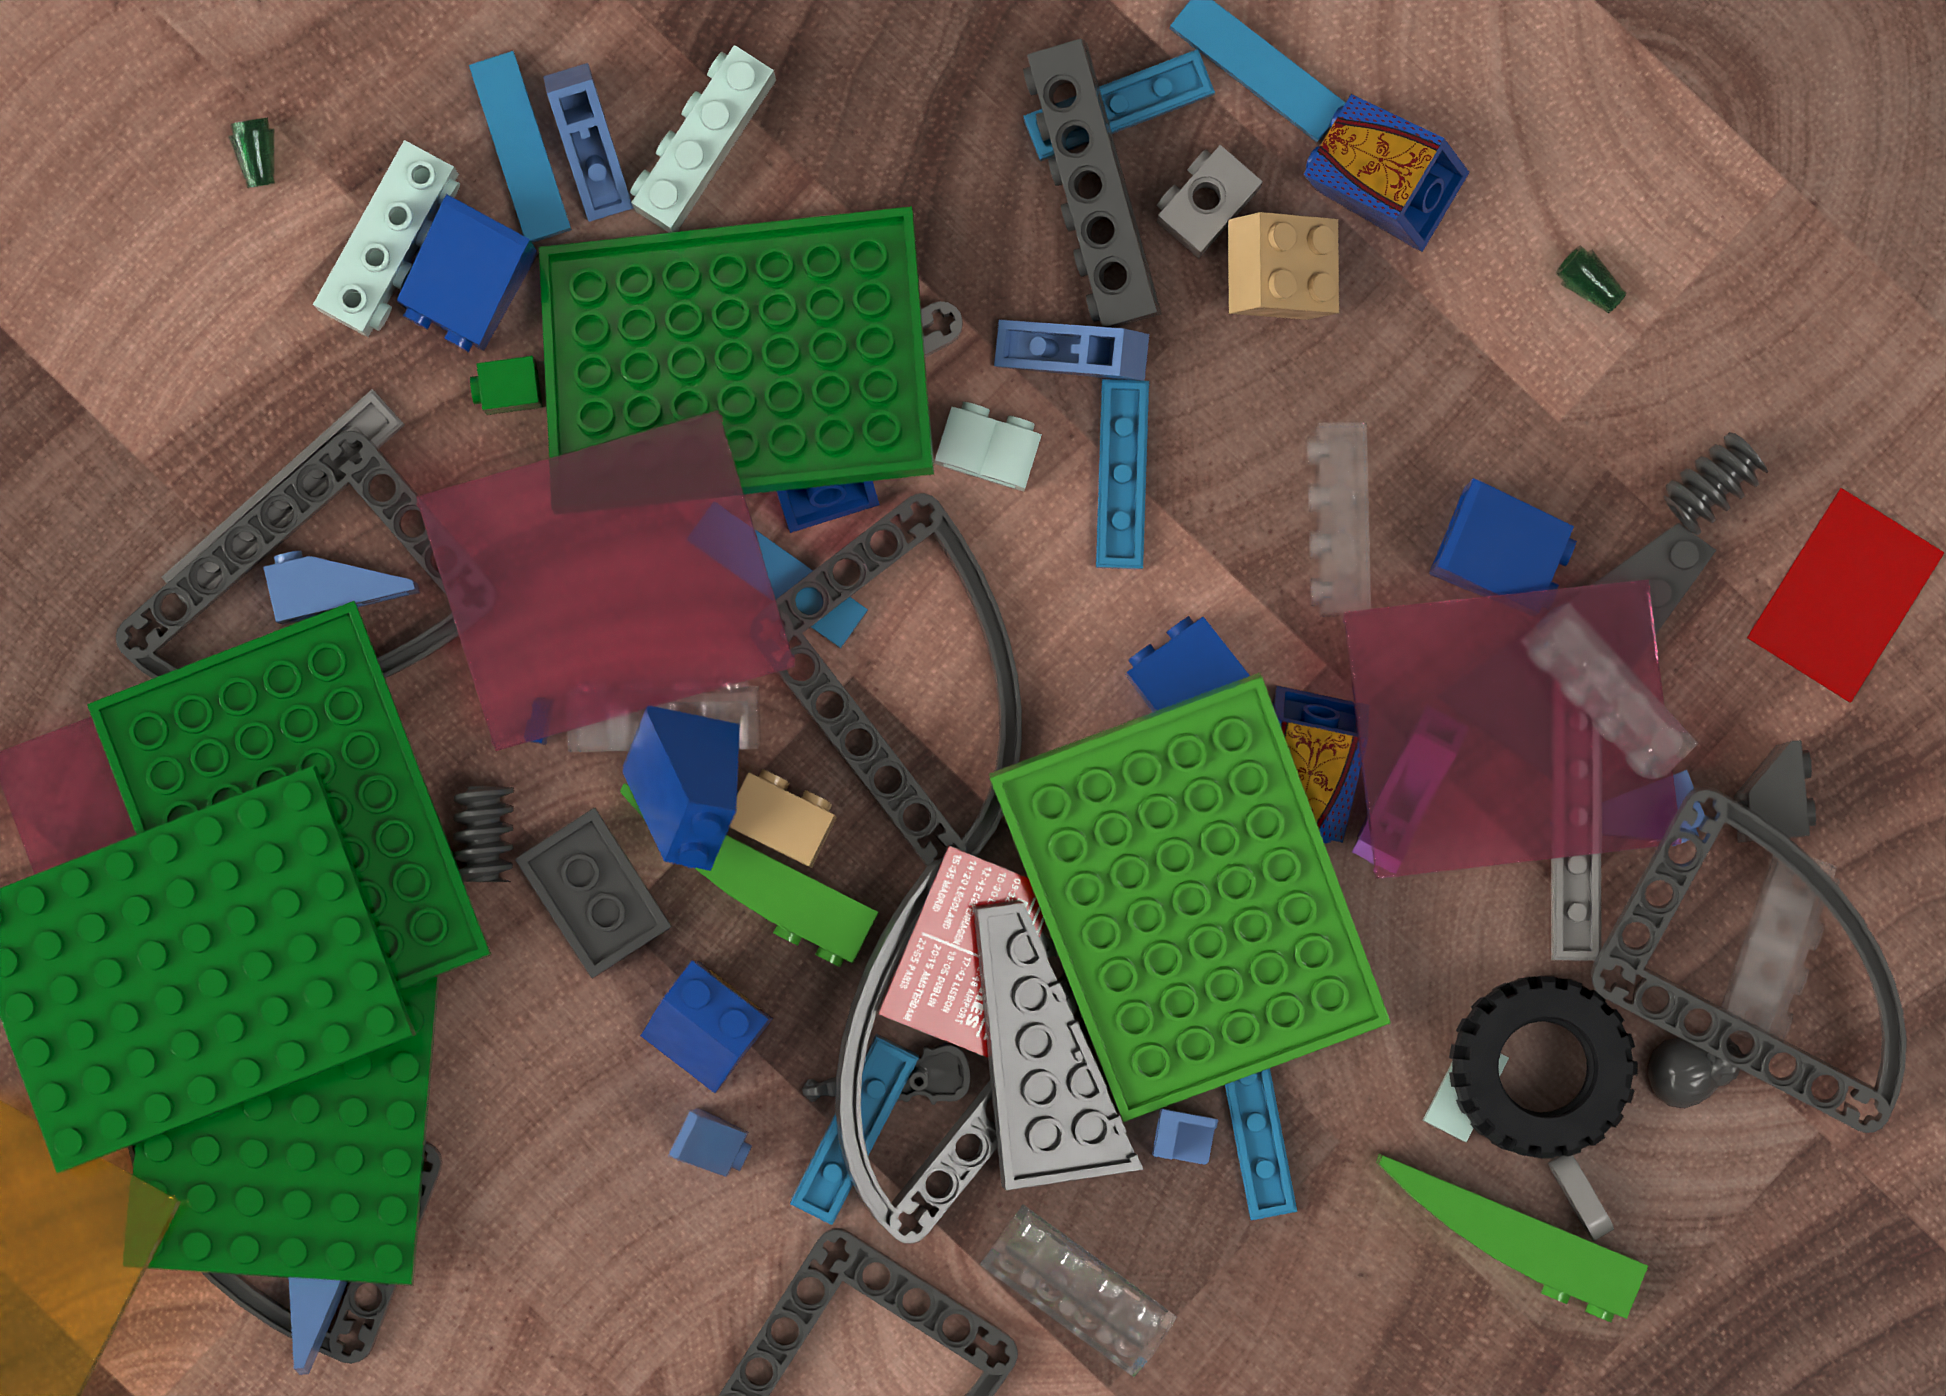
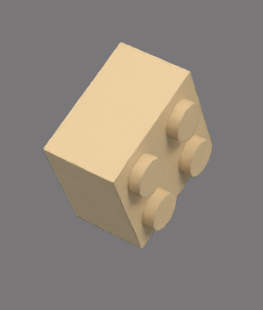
M1264 212L1229 219V314L1303 320L1338 314V219Z
M762 769L759 777L748 772L737 794L736 813L729 828L813 868L837 819L834 814L829 812L832 806L831 802L807 790L804 791L800 798L786 791L790 784L788 781Z

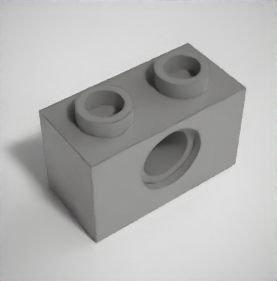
M1221 145L1212 154L1205 149L1188 168L1187 171L1193 175L1181 189L1174 184L1156 205L1162 210L1158 215L1157 223L1198 259L1226 229L1228 220L1235 218L1260 190L1263 183L1261 179ZM1209 188L1217 194L1219 204L1211 210L1200 209L1193 201V194L1198 189Z

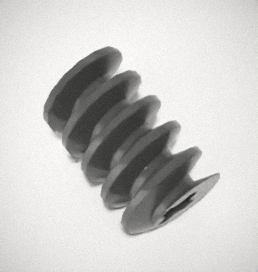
M1729 432L1724 436L1726 448L1715 444L1709 449L1712 461L1702 456L1695 460V467L1698 473L1688 468L1680 473L1683 485L1673 480L1666 484V491L1669 496H1664L1666 503L1686 528L1696 535L1701 533L1697 522L1698 517L1701 516L1710 523L1715 522L1716 518L1711 509L1714 504L1728 511L1730 505L1726 498L1727 493L1730 492L1739 499L1745 497L1740 483L1744 480L1750 485L1757 487L1759 481L1754 471L1760 469L1768 473L1765 464L1758 454L1742 437L1735 433Z
M466 787L467 791L454 796V802L466 806L467 810L453 815L455 822L467 826V829L453 834L455 841L466 844V848L453 853L455 860L466 864V867L459 869L464 882H511L499 877V873L513 868V863L500 858V854L513 849V844L501 840L500 835L513 831V825L501 821L500 816L513 812L514 806L501 802L500 797L513 793L514 787Z

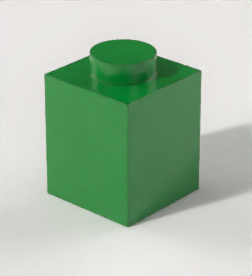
M533 356L476 363L478 376L470 377L471 394L474 405L482 404V410L486 415L543 408L537 361Z

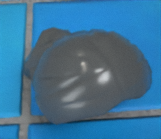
M1680 1037L1663 1041L1652 1051L1647 1066L1648 1078L1655 1095L1668 1106L1682 1109L1700 1104L1709 1098L1719 1086H1726L1736 1079L1741 1070ZM1728 1037L1726 1043L1728 1051L1734 1055H1744L1739 1046Z

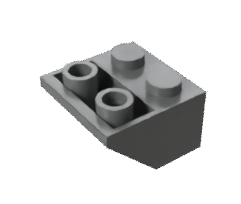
M1801 740L1776 745L1734 795L1735 801L1751 809L1790 839L1810 836L1809 826L1816 825L1814 799L1806 797L1805 779L1811 778L1812 775L1809 750H1802ZM1737 829L1738 843L1755 842Z

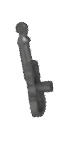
M950 1043L934 1048L924 1046L923 1054L919 1057L896 1102L900 1100L909 1102L911 1097L916 1095L927 1096L932 1105H935L938 1101L950 1102L963 1098L968 1092L970 1085L969 1064L964 1051L957 1045ZM836 1077L820 1083L814 1079H808L802 1087L803 1096L810 1102H815L821 1096L836 1097Z

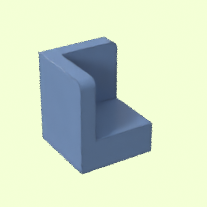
M1160 1108L1152 1155L1171 1160L1177 1159L1203 1165L1207 1164L1218 1119Z

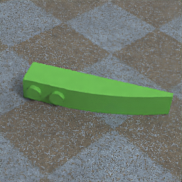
M624 783L620 790L621 794L644 819L629 785ZM727 835L711 871L695 868L726 894L768 921L776 924L777 926L773 934L797 946L802 938L818 945L819 948L815 955L838 967H841L844 959L851 963L855 962L879 912Z
M1378 1155L1376 1163L1411 1198L1450 1230L1492 1258L1544 1284L1541 1294L1568 1304L1570 1296H1573L1588 1303L1585 1312L1611 1323L1615 1314L1625 1319L1628 1318L1648 1265L1384 1155Z

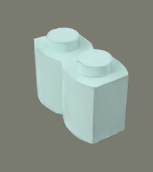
M963 402L961 409L951 407L934 464L1024 491L1042 434L1033 431L1035 424L1014 416H1008L1006 423L988 417L989 409L969 402Z

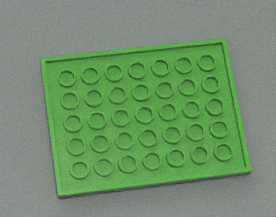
M1260 672L989 773L991 783L1123 1122L1391 1023Z

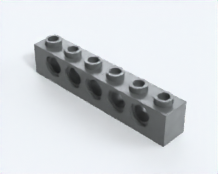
M1077 39L1027 54L1030 67L1023 68L1024 77L1030 95L1038 94L1043 112L1036 114V120L1043 141L1050 139L1055 157L1048 159L1049 167L1055 185H1063L1068 203L1061 204V210L1067 230H1076L1080 248L1073 250L1074 258L1080 276L1088 275L1093 293L1086 295V300L1093 322L1101 320L1102 327L1116 328L1161 315L1162 312L1087 43L1083 39ZM1064 83L1074 84L1077 91L1074 103L1066 108L1057 107L1054 102L1055 90ZM1074 129H1086L1089 134L1087 148L1080 153H1070L1066 147L1067 136ZM1087 174H1098L1102 181L1100 193L1094 198L1084 199L1079 193L1081 179ZM1100 219H1110L1115 229L1113 238L1105 244H1096L1091 236L1093 225ZM1113 264H1122L1127 271L1125 284L1117 290L1108 289L1104 283L1106 269Z

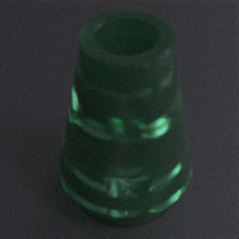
M268 118L232 123V135L228 136L243 177L246 179L247 188L275 184V128L270 129Z
M1581 245L1564 259L1555 273L1562 279L1561 285L1602 308L1607 313L1613 311L1627 293L1620 287V284L1593 250H1585Z

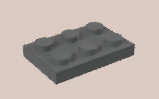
M596 808L583 814L515 859L592 979L672 928L667 917Z

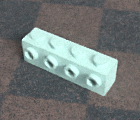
M735 45L728 55L721 52L716 57L707 73V76L712 78L702 94L697 91L692 94L681 113L686 119L678 132L675 133L670 130L665 135L656 151V155L661 158L651 173L643 170L631 188L630 194L635 196L631 202L634 210L668 233L678 232L776 81L773 69Z
M406 140L403 141L313 303L320 312L366 337H369L373 328L377 331L381 330L392 310V306L387 303L396 287L400 290L402 289L413 266L410 261L418 247L422 246L446 194L455 198L459 190L460 183L455 181L459 174L454 166Z

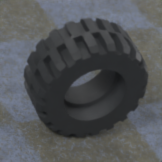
M1555 976L1518 978V980L1503 983L1493 988V991L1485 997H1480L1471 1006L1472 1011L1466 1018H1462L1456 1031L1459 1033L1455 1045L1451 1044L1449 1058L1452 1059V1072H1449L1451 1087H1455L1458 1097L1456 1102L1461 1112L1465 1113L1472 1122L1470 1125L1480 1135H1484L1492 1141V1144L1503 1150L1535 1158L1554 1159V1157L1571 1156L1581 1153V1149L1589 1145L1595 1146L1606 1138L1604 1134L1611 1127H1617L1623 1119L1624 1115L1621 1112L1626 1103H1631L1635 1089H1631L1633 1075L1638 1076V1061H1633L1631 1048L1635 1047L1632 1034L1626 1033L1622 1022L1625 1020L1618 1010L1612 1009L1605 1002L1606 999L1597 993L1596 990H1590L1582 986L1580 982L1556 978ZM1534 1022H1551L1566 1028L1580 1042L1586 1057V1077L1578 1095L1564 1107L1549 1112H1535L1517 1104L1505 1091L1499 1076V1058L1505 1042L1515 1031Z

